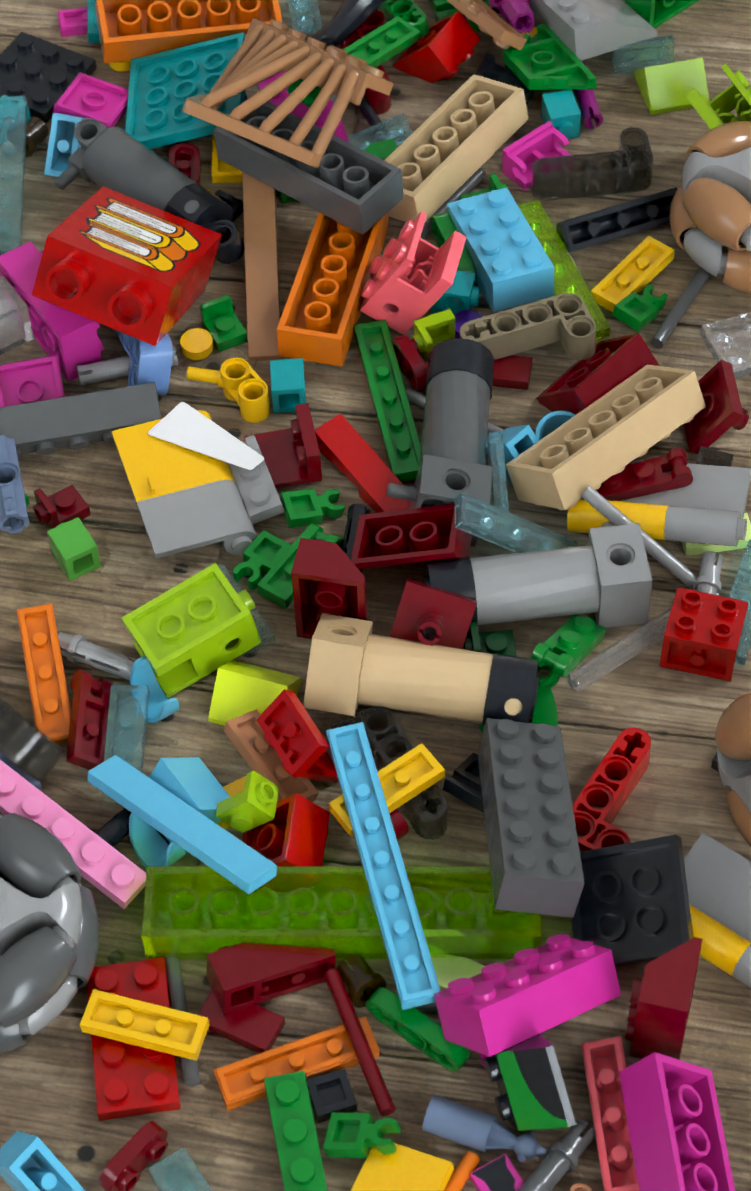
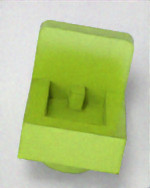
M448 309L414 321V335L410 337V340L414 339L417 342L424 361L428 362V355L434 346L442 341L455 338V316L452 311Z
M251 771L246 774L244 791L217 803L215 816L242 833L275 819L279 788L256 771Z

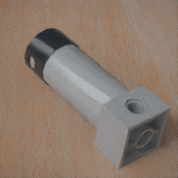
M606 522L599 528L589 529L587 546L476 558L461 557L426 561L423 584L477 600L471 622H477V625L595 613L597 624L609 628L648 623L652 576L640 524L615 526L611 522Z

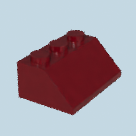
M640 333L599 341L596 344L595 354L586 360H578L536 399L541 405L552 412L567 411L576 415L644 366H659Z
M462 503L359 515L351 561L358 569L367 570L422 564L432 560L469 557L472 531Z
M300 538L291 571L297 637L312 639L322 613L367 621L365 576L337 543L327 542L322 539Z
M694 937L645 965L643 979L634 978L625 1035L626 1040L632 1041L630 1056L643 1059L656 1052L680 1060L703 939Z

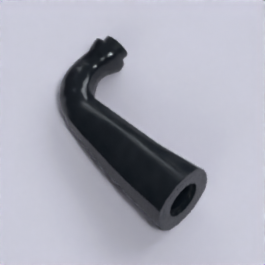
M344 0L336 15L326 26L314 34L304 33L307 35L305 41H307L308 37L325 43L324 49L330 45L336 46L353 34L387 0Z

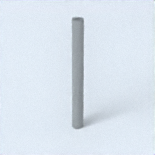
M590 485L581 494L585 501L615 526L635 524ZM641 529L646 552L687 587H691L698 576Z

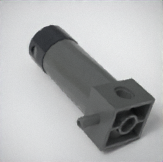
M454 338L437 344L428 355L420 464L414 485L410 487L389 483L386 495L392 498L409 500V509L462 503L472 531L470 546L475 547L490 506L493 467L485 465L489 406L493 389L494 357L491 351L479 342L470 339Z

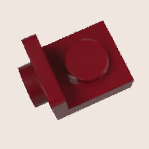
M73 485L48 497L41 488L34 491L36 504L33 505L34 513L41 524L47 523L51 529L79 517L82 520L91 515L88 504Z

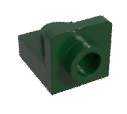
M471 622L469 635L466 636L463 645L464 650L517 656L512 629L478 632L477 622Z

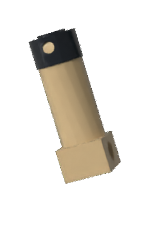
M322 613L311 640L303 702L304 708L354 716L358 704H365L478 723L484 727L487 718L509 719L528 723L529 719H533L540 675H536L539 660L500 653L488 654L440 645L430 646L422 642L371 634L372 621Z

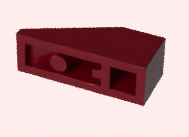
M243 942L231 947H221L215 952L207 954V980L225 1015L252 1004H258L325 982L324 973L330 969H335L336 953L331 948Z

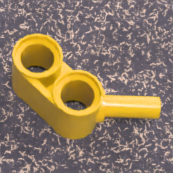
M227 359L221 365L220 371L188 367L187 380L218 384V387L223 389L225 398L239 405L240 415L245 421L259 423L269 416L268 387L245 359Z

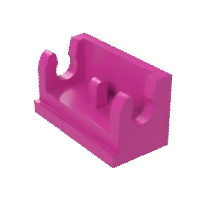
M548 121L502 150V173L523 190H526L571 162V155L560 146V144L562 146L568 145L569 141L565 135L554 128L553 124Z

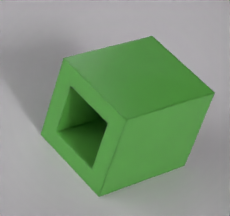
M79 517L69 522L61 523L47 531L51 552L69 581L101 567L97 545Z

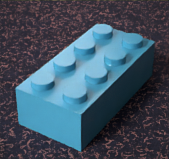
M507 187L447 203V212L457 231L466 236L464 245L475 267L476 283L481 288V292L484 293L493 313L554 296V265Z

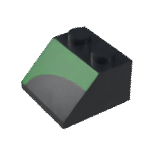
M540 1034L535 1035L491 1057L484 1058V1065L491 1082H497L500 1096L495 1097V1102L503 1121L508 1120L518 1131L566 1128L576 1125L554 1046Z

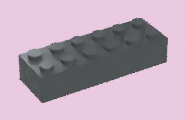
M267 101L241 119V121L259 128L261 123L278 106ZM290 113L271 134L289 140L302 119ZM313 125L300 146L312 150L321 128ZM218 126L214 129L218 159L362 235L404 199L402 171L400 168L335 135L332 136L319 168H316Z
M487 718L478 749L494 907L497 910L573 918L584 886V876L561 728L543 723L533 724L509 719Z

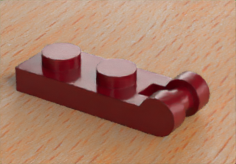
M675 448L670 450L665 456L627 464L622 472L609 477L601 483V487L596 491L606 500L621 501L686 487L692 483L693 475L691 469L686 466L688 458L685 450Z
M78 669L71 680L73 699L66 762L91 770L107 759L113 682L102 677L98 680L94 679L91 673Z

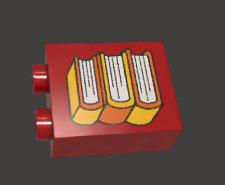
M103 186L47 235L32 296L156 346L205 292L222 234Z

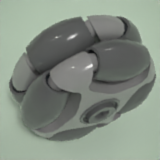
M16 813L0 815V1055L24 1046L27 1043L28 1035H35L62 1013L76 995L78 989L88 984L96 964L99 949V920L95 901L91 891L81 885V873L71 853L46 828Z

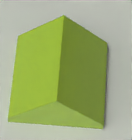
M703 57L645 67L634 71L633 76L650 115L694 108L685 96L694 88L697 89L706 103L710 101Z

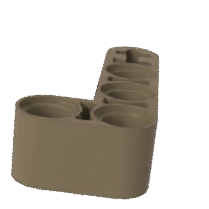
M563 293L468 321L460 328V339H470L481 343L491 351L494 360L557 341H561L566 353L571 358L586 360L595 354L596 325L583 299L579 295Z

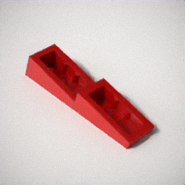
M341 413L315 429L320 453L359 488V497L376 513L409 509V500L392 498L386 495L389 483L403 484Z

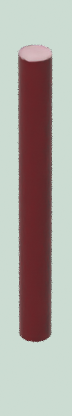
M330 969L324 973V979L381 1116H388L394 1113L396 1108L338 969Z

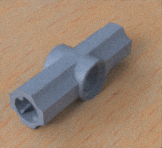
M0 435V530L14 534L22 532L29 525V517L15 440L5 435Z

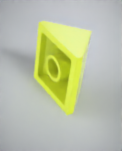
M232 660L218 668L208 720L209 722L225 726L227 721L256 709L262 714L284 689L294 691L297 695L302 683V677Z

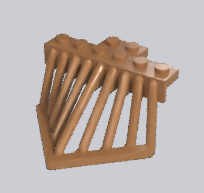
M252 18L243 43L207 95L199 94L186 98L182 111L307 165L319 168L323 155L348 103L360 105L366 88L390 95L394 83L382 78L384 71L367 65V61L351 54L347 55L348 52L330 45L324 49L325 43L308 37L307 41H305L306 34L293 28H289L287 32L288 25L271 19L268 24ZM282 71L286 72L235 107L229 115L217 111V109L220 110L222 103L226 99ZM299 79L304 80L261 123L259 128L241 121V119ZM316 87L322 88L289 140L271 134ZM334 94L337 95L312 150L300 146Z

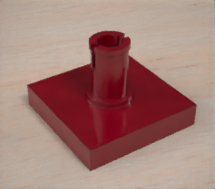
M720 360L698 381L706 407L695 414L693 420L684 424L689 451L701 455L730 427L736 430L743 429L749 419L748 411L741 406L732 364L724 360Z
M407 579L389 637L422 642L430 646L440 645L463 649L477 600Z

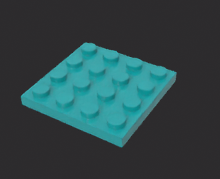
M244 32L131 59L125 132L149 149L214 134V129L217 126L187 114L182 109L186 98L199 94L207 95L243 43L245 39ZM245 90L226 99L222 103L220 110L217 109V111L229 115L235 107L245 101Z

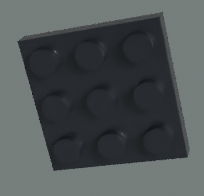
M21 32L0 54V98L6 95L15 100L22 101L28 105L30 117H37L47 123L52 118L54 105L77 75L84 73L91 76L97 69L96 60Z
M675 834L580 852L584 886L574 917L571 918L574 939L591 941L594 945L611 949L615 967L651 962L693 938L682 839L680 836Z

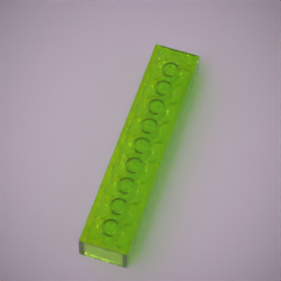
M147 867L141 936L146 959L161 957L207 959V954L215 952L221 947H231L243 942L331 948L336 953V959H345L352 954H360L364 959H388L363 867H277V876L249 895L210 867ZM405 867L431 958L513 959L514 954L520 950L535 949L541 946V914L495 909L490 867Z

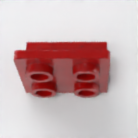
M677 588L664 633L659 666L731 682L748 602L696 590Z
M284 689L256 720L264 732V739L275 749L282 760L281 765L289 775L338 783L334 763L326 752L330 746L294 691Z

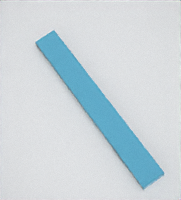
M360 722L326 730L328 745L330 746V752L402 1010L436 1002L434 994L440 992V987L364 724Z

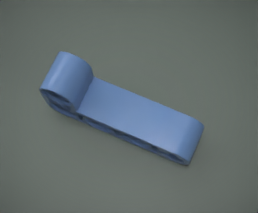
M115 330L130 357L128 387L155 382L157 396H166L169 388L173 357L172 341L169 335L166 334L156 346H153Z

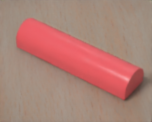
M617 1036L581 1043L604 1191H639L619 1071L627 1068L622 1037Z

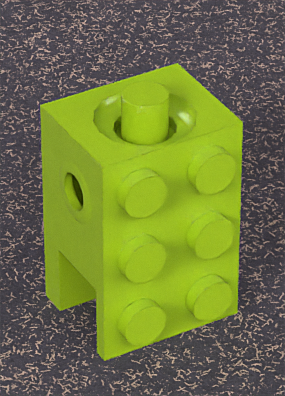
M724 64L721 68L732 84L711 101L706 103L696 88L685 95L710 130L728 122L751 121V86H749V82L740 70L733 73L727 64ZM734 109L735 112L738 114L736 117L733 113H730Z
M216 563L121 618L135 640V643H133L134 648L140 657L145 656L152 666L156 680L167 698H170L262 643L250 612L256 608L253 599L246 589L237 593Z

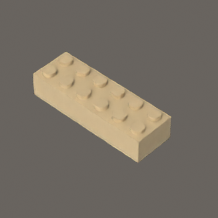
M475 74L472 75L384 160L400 168L402 171L404 199L389 211V217L403 222L407 220L413 221L422 211L427 214L426 222L528 120L524 89Z
M646 365L506 464V468L518 501L556 508L558 510H568L577 504V501L582 498L581 494L589 485L594 490L599 489L601 483L612 475L622 472L628 463L635 458L645 455L648 449L657 442L670 437L672 431L680 425L693 420L694 415L706 407L695 371Z

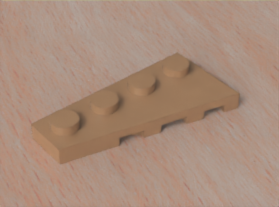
M446 0L461 11L466 18L479 25L478 28L482 32L494 37L492 41L504 49L512 46L522 50L527 39L483 0Z

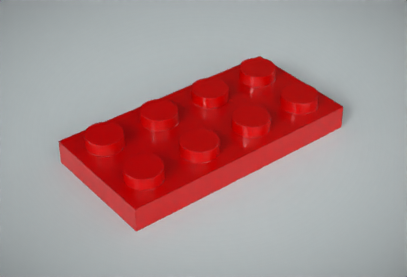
M164 957L94 967L87 984L88 1001L93 989L170 1008ZM91 1034L99 1121L181 1109L175 1055Z

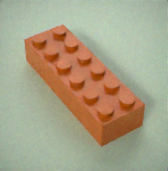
M95 0V14L104 63L131 61V59L242 32L246 36L252 18L268 24L271 19L283 23L278 0Z
M320 212L318 213L277 327L279 357L303 358V361L343 367L354 335V325L358 323L361 314L360 308L364 298L360 294L363 286L371 277V274L368 273L369 266L377 255L380 256L389 230V212L363 235Z

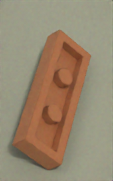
M257 709L226 722L223 731L250 768L278 786L277 801L294 793H298L311 802L316 800L319 792L308 778L293 777L283 769L281 758L275 749L266 742L263 736L264 732L256 721L261 715Z

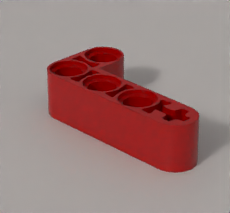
M637 727L627 728L619 734L573 803L576 831L585 835L584 837H577L580 852L630 843L627 833L611 824L648 768L651 738L643 729ZM615 777H616V778H619V779H621V780L615 781V780H611L610 778H615ZM593 805H599V806H602L603 808H601V809H596V808H593V807H591V806H593Z

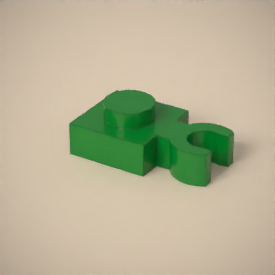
M648 285L644 288L642 296L633 291L617 303L612 316L639 332L657 318L659 310L665 306L668 295L664 293L660 297H655L652 295L654 286Z
M314 488L282 492L280 500L285 511L283 514L288 528L309 526L312 523L322 524L324 515L329 518L342 517L345 509L344 504H331L338 502L339 490H327L321 496L316 495Z
M263 530L243 552L244 562L239 563L233 570L234 581L238 583L243 576L249 575L251 577L248 579V587L251 591L255 590L257 584L261 581V575L269 572L290 548L291 544Z
M332 1112L323 1150L331 1158H367L369 1148H376L382 1154H392L396 1152L395 1144L392 1139L383 1138L389 1133H400L401 1129L393 1118H382L375 1122L370 1113Z

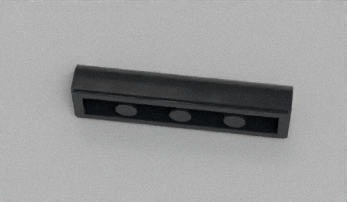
M677 187L558 222L556 224V235L562 251L567 254L670 223V207Z

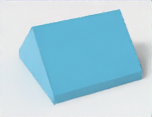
M199 757L160 758L149 778L216 824L223 821L215 816L217 803L230 798V796ZM164 836L169 843L172 842L169 838Z

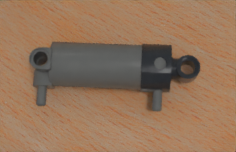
M94 118L83 119L76 125L74 135L80 147L67 159L69 167L55 180V184L59 189L64 190L79 175L88 183L92 180L100 187H107L222 234L215 256L219 262L231 264L242 257L245 250L244 242L232 222V208L225 201L201 184L191 180L123 129L113 126L107 128Z

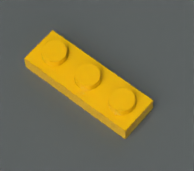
M648 236L591 290L590 300L613 312L617 303L633 291L638 294L674 259L675 250Z
M423 743L378 771L389 813L445 777V769ZM343 795L329 803V811L352 838L354 837Z
M93 989L81 1019L80 1028L81 1032L197 1061L209 1028V1019Z

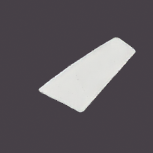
M180 402L148 432L153 437L247 470L254 469L264 460L262 455L185 402Z

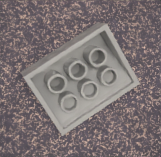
M529 0L528 3L535 15L534 23L537 26L545 23L581 61L657 37V30L622 0Z

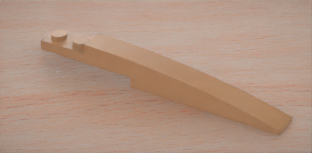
M242 171L249 361L282 360V357H279L277 327L280 321L275 188Z

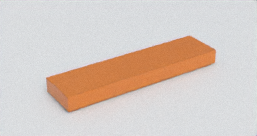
M53 604L17 609L39 747L68 743L71 707Z
M366 1016L359 1018L374 1058L380 1057L379 1047ZM342 1024L214 1069V1076L226 1109L229 1111L267 1097L264 1078L305 1071L307 1080L344 1068H350L358 1065L359 1062L345 1027Z

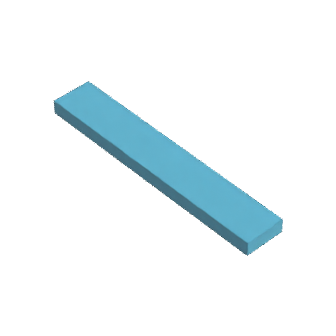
M117 755L88 771V782L248 895L277 876L276 864Z

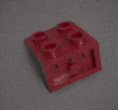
M308 403L295 405L296 419L290 420L291 428L254 434L275 488L322 481L321 456Z

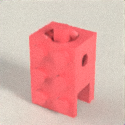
M422 211L413 221H406L397 239L392 238L388 242L381 257L377 255L373 259L368 269L371 277L363 286L360 294L364 298L360 308L361 312L377 321L386 320L388 327L402 335H405L414 326V321L420 319L453 285L466 241V236L457 231H454L440 248L420 238L427 214Z

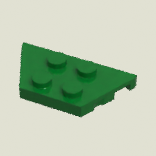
M545 23L538 26V33L531 37L527 34L523 36L527 41L522 50L512 46L503 50V62L529 90H593L597 88V77Z

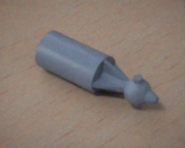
M433 1095L430 1100L422 1126V1131L485 1153L488 1149H514L520 1162H525L526 1159H531L535 1156L545 1157L547 1154V1150L538 1143L535 1138L536 1135L532 1131L517 1137L500 1123L495 1115Z

